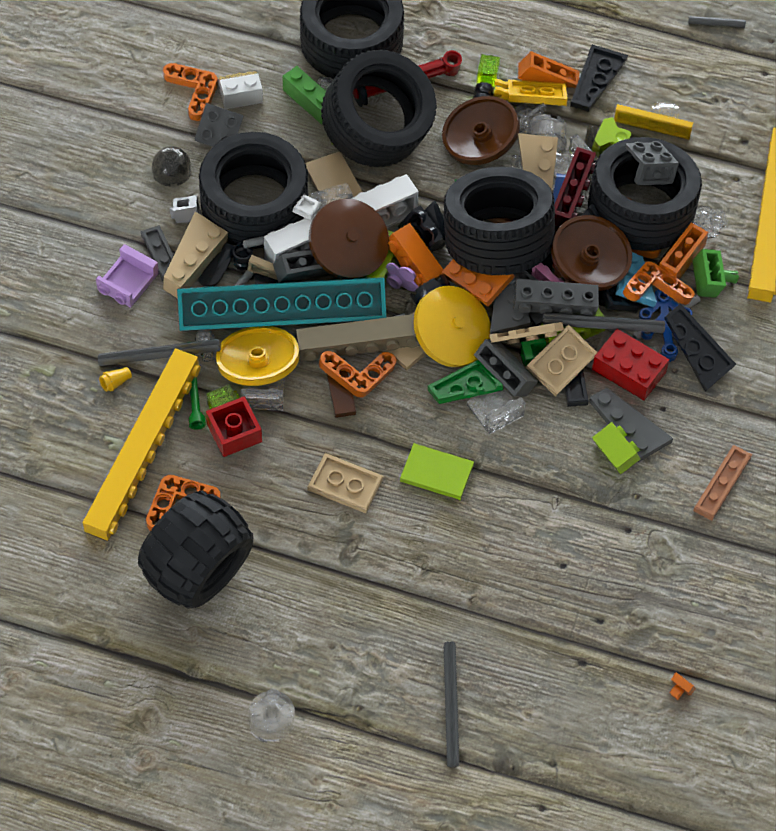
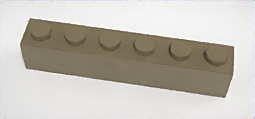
M414 314L296 329L300 361L320 359L325 351H332L338 356H353L367 352L375 353L386 349L392 351L403 347L415 348L420 346L414 331Z

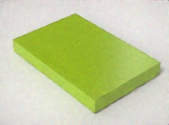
M413 443L401 474L400 482L461 500L474 466V461Z

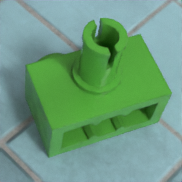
M702 249L692 261L698 296L716 298L726 287V282L735 284L738 282L739 275H735L738 274V271L724 270L721 251Z

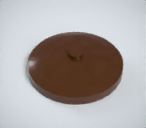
M494 96L476 97L462 103L451 112L443 126L442 140L447 152L456 161L467 165L486 164L502 157L514 145L520 130L519 118L513 106L504 99Z
M355 199L332 201L325 205L311 222L309 246L312 255L326 272L337 278H364L382 265L388 253L389 234L386 224L375 209L362 201Z
M582 215L567 220L559 227L552 242L551 255L553 263L563 278L570 283L598 285V291L608 290L618 285L625 278L631 267L632 250L627 237L615 224L601 217Z

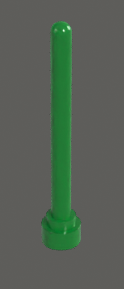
M194 377L190 390L192 413L188 421L189 427L197 430L204 428L206 421L205 416L200 412L197 377Z

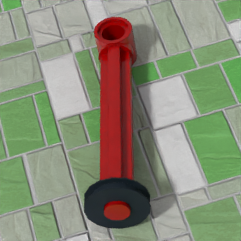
M449 50L438 60L418 66L428 78L442 74L455 76L459 72L462 56L457 51ZM364 86L354 89L353 96L359 107H362L363 104H368L369 97L385 93L386 91L377 87Z

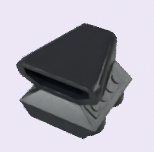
M435 200L425 210L421 205L414 208L398 225L400 229L410 223L431 253L446 245L444 217Z

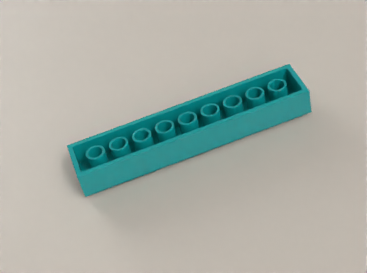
M383 277L177 289L180 331L364 321L387 318L385 278Z

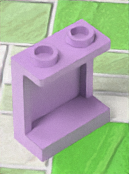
M124 244L119 249V259L103 278L101 276L96 278L97 289L101 294L108 295L119 304H125L131 308L159 274L158 262Z

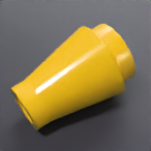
M125 367L123 369L103 372V375L99 377V381L104 391H114L124 382L131 379L132 374L129 368Z

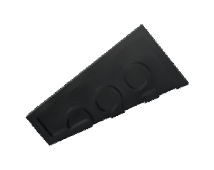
M592 44L570 107L589 112L625 64L628 55Z
M681 303L665 316L664 319L706 392L728 373L736 363Z

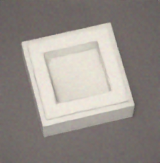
M303 194L293 207V212L311 220L320 208L321 202Z

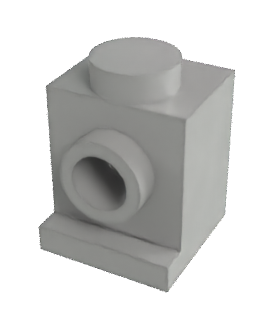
M197 195L173 199V207H170V214L176 223L190 222L195 212L201 215Z

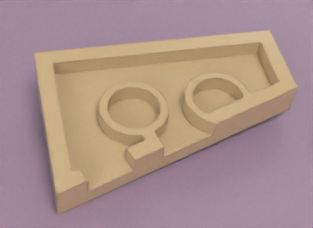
M563 322L490 334L491 343L507 341L509 345L520 343L519 339L525 337L526 341L536 340L538 335L545 334V338L557 336L558 331L564 330Z

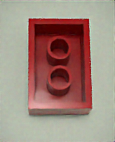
M616 329L594 356L592 370L645 401L666 374L669 359L621 330Z

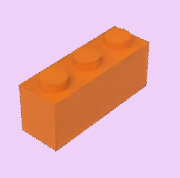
M691 222L659 263V266L680 279L692 264L693 259L705 247L708 231Z
M410 223L389 236V250L397 258L401 267H408L415 272L416 277L413 281L419 287L433 278L436 280L440 278L439 275L442 274L443 268Z

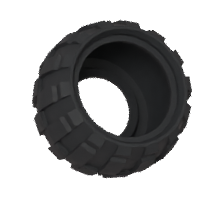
M204 491L194 492L174 504L155 524L140 548L138 566L142 569V573L148 583L164 598L179 606L182 604L187 609L197 608L216 596L241 568L252 549L253 533L249 530V525L242 515L225 500L213 494H207Z

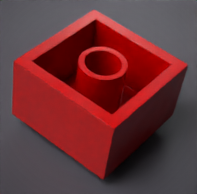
M245 396L206 411L207 426L223 457L262 442V429Z

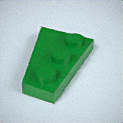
M477 360L428 385V391L438 404L503 391V384Z

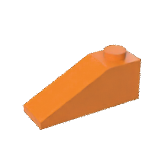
M530 51L518 63V79L566 83L567 88L577 87L579 81L578 70Z

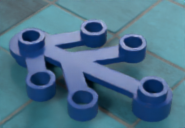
M658 289L654 292L657 301L654 308L650 306L642 308L639 313V319L650 320L652 314L660 308L661 314L655 320L665 321L664 318L669 314V308L673 310L678 304ZM684 307L692 315V310ZM665 321L666 327L663 333L664 346L660 354L671 362L676 359L678 348L673 344L672 332ZM641 332V337L645 340H650L654 332H650L651 334Z

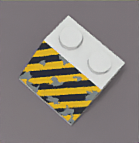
M256 71L217 77L224 109L263 103L262 86Z

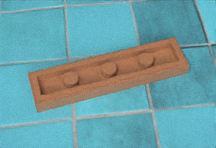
M733 445L693 511L713 521L750 461L752 454Z

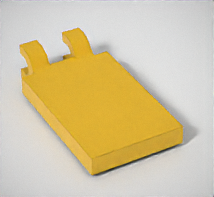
M495 79L493 96H501L499 98L508 100V102L567 106L566 83L510 79L506 82Z

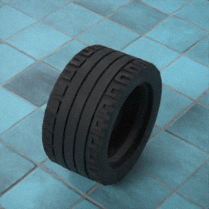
M302 0L300 7V43L302 53L312 68L322 75L334 79L346 62L366 51L387 50L398 54L402 52L404 37V6L402 0ZM342 15H360L373 20L380 28L372 35L364 38L345 39L333 35L324 26L330 20Z
M372 50L360 53L346 62L323 97L321 118L323 119L324 130L335 148L358 164L370 167H385L397 164L415 150L433 126L437 109L434 88L423 70L412 60L401 54L387 50ZM372 86L383 89L391 94L402 108L404 128L398 131L386 132L368 125L362 120L355 109L353 90L359 87Z
M265 132L238 133L223 139L211 148L201 163L199 190L202 216L227 231V243L232 245L243 243L244 240L266 236L268 233L280 230L290 223L303 220L304 217L293 212V207L301 199V196H308V171L301 153L288 141ZM248 175H262L272 178L284 188L282 194L275 200L255 206L237 203L224 193L225 188L231 182ZM264 245L254 246L252 248H263Z
M634 137L621 140L603 151L596 161L590 186L588 208L591 204H594L601 218L615 224L627 237L631 249L656 251L674 245L690 223L694 222L702 187L701 173L694 160L685 151L672 143L650 137ZM652 141H658L679 162L673 184L651 185L664 191L671 198L670 201L656 205L642 204L628 199L619 192L617 188L626 184L636 183L634 180L639 167V162L625 148L626 143H651Z
M512 167L483 168L460 177L449 187L444 196L445 244L448 253L458 264L466 269L487 275L521 273L540 264L550 254L555 236V206L551 188L537 175ZM494 218H509L516 220L507 223L483 222L484 220Z

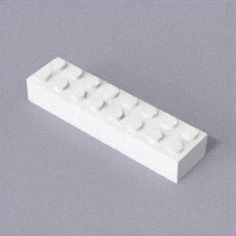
M406 174L396 177L383 185H377L374 189L367 192H361L351 199L362 201L375 209L384 220L386 227L389 228L402 222L414 208L418 207L419 191ZM304 218L296 223H290L284 228L272 231L264 236L265 260L274 263L281 254L311 250L309 246V229L313 218L311 220Z

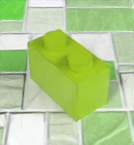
M611 422L595 434L592 439L621 475L640 460L638 455L640 450L633 441L629 443L626 440L627 434L620 425L616 427Z

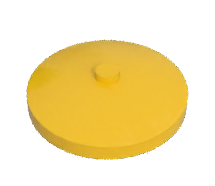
M456 286L438 287L426 294L416 307L414 313L416 338L425 353L442 365L464 367L478 360L474 356L475 352L485 339H490L491 324L489 316L481 302L465 289Z
M273 326L248 327L238 330L226 337L221 342V350L216 351L217 367L222 376L231 382L246 386L266 385L281 380L295 369L300 357L299 346L294 336L283 329Z

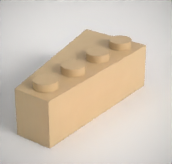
M518 133L522 170L529 171L542 178L552 191L558 137Z
M195 212L164 275L163 290L178 299L177 289L190 288L196 282L212 259L221 252L223 245L227 243L228 232Z

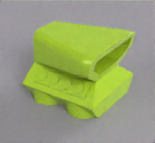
M613 117L603 120L592 146V151L596 153L594 163H596L599 156L608 147L621 140L631 138V132L617 127Z

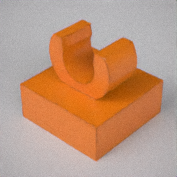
M677 672L671 678L675 686L670 691V694L677 700L680 699L684 692L691 696L696 690L693 684Z

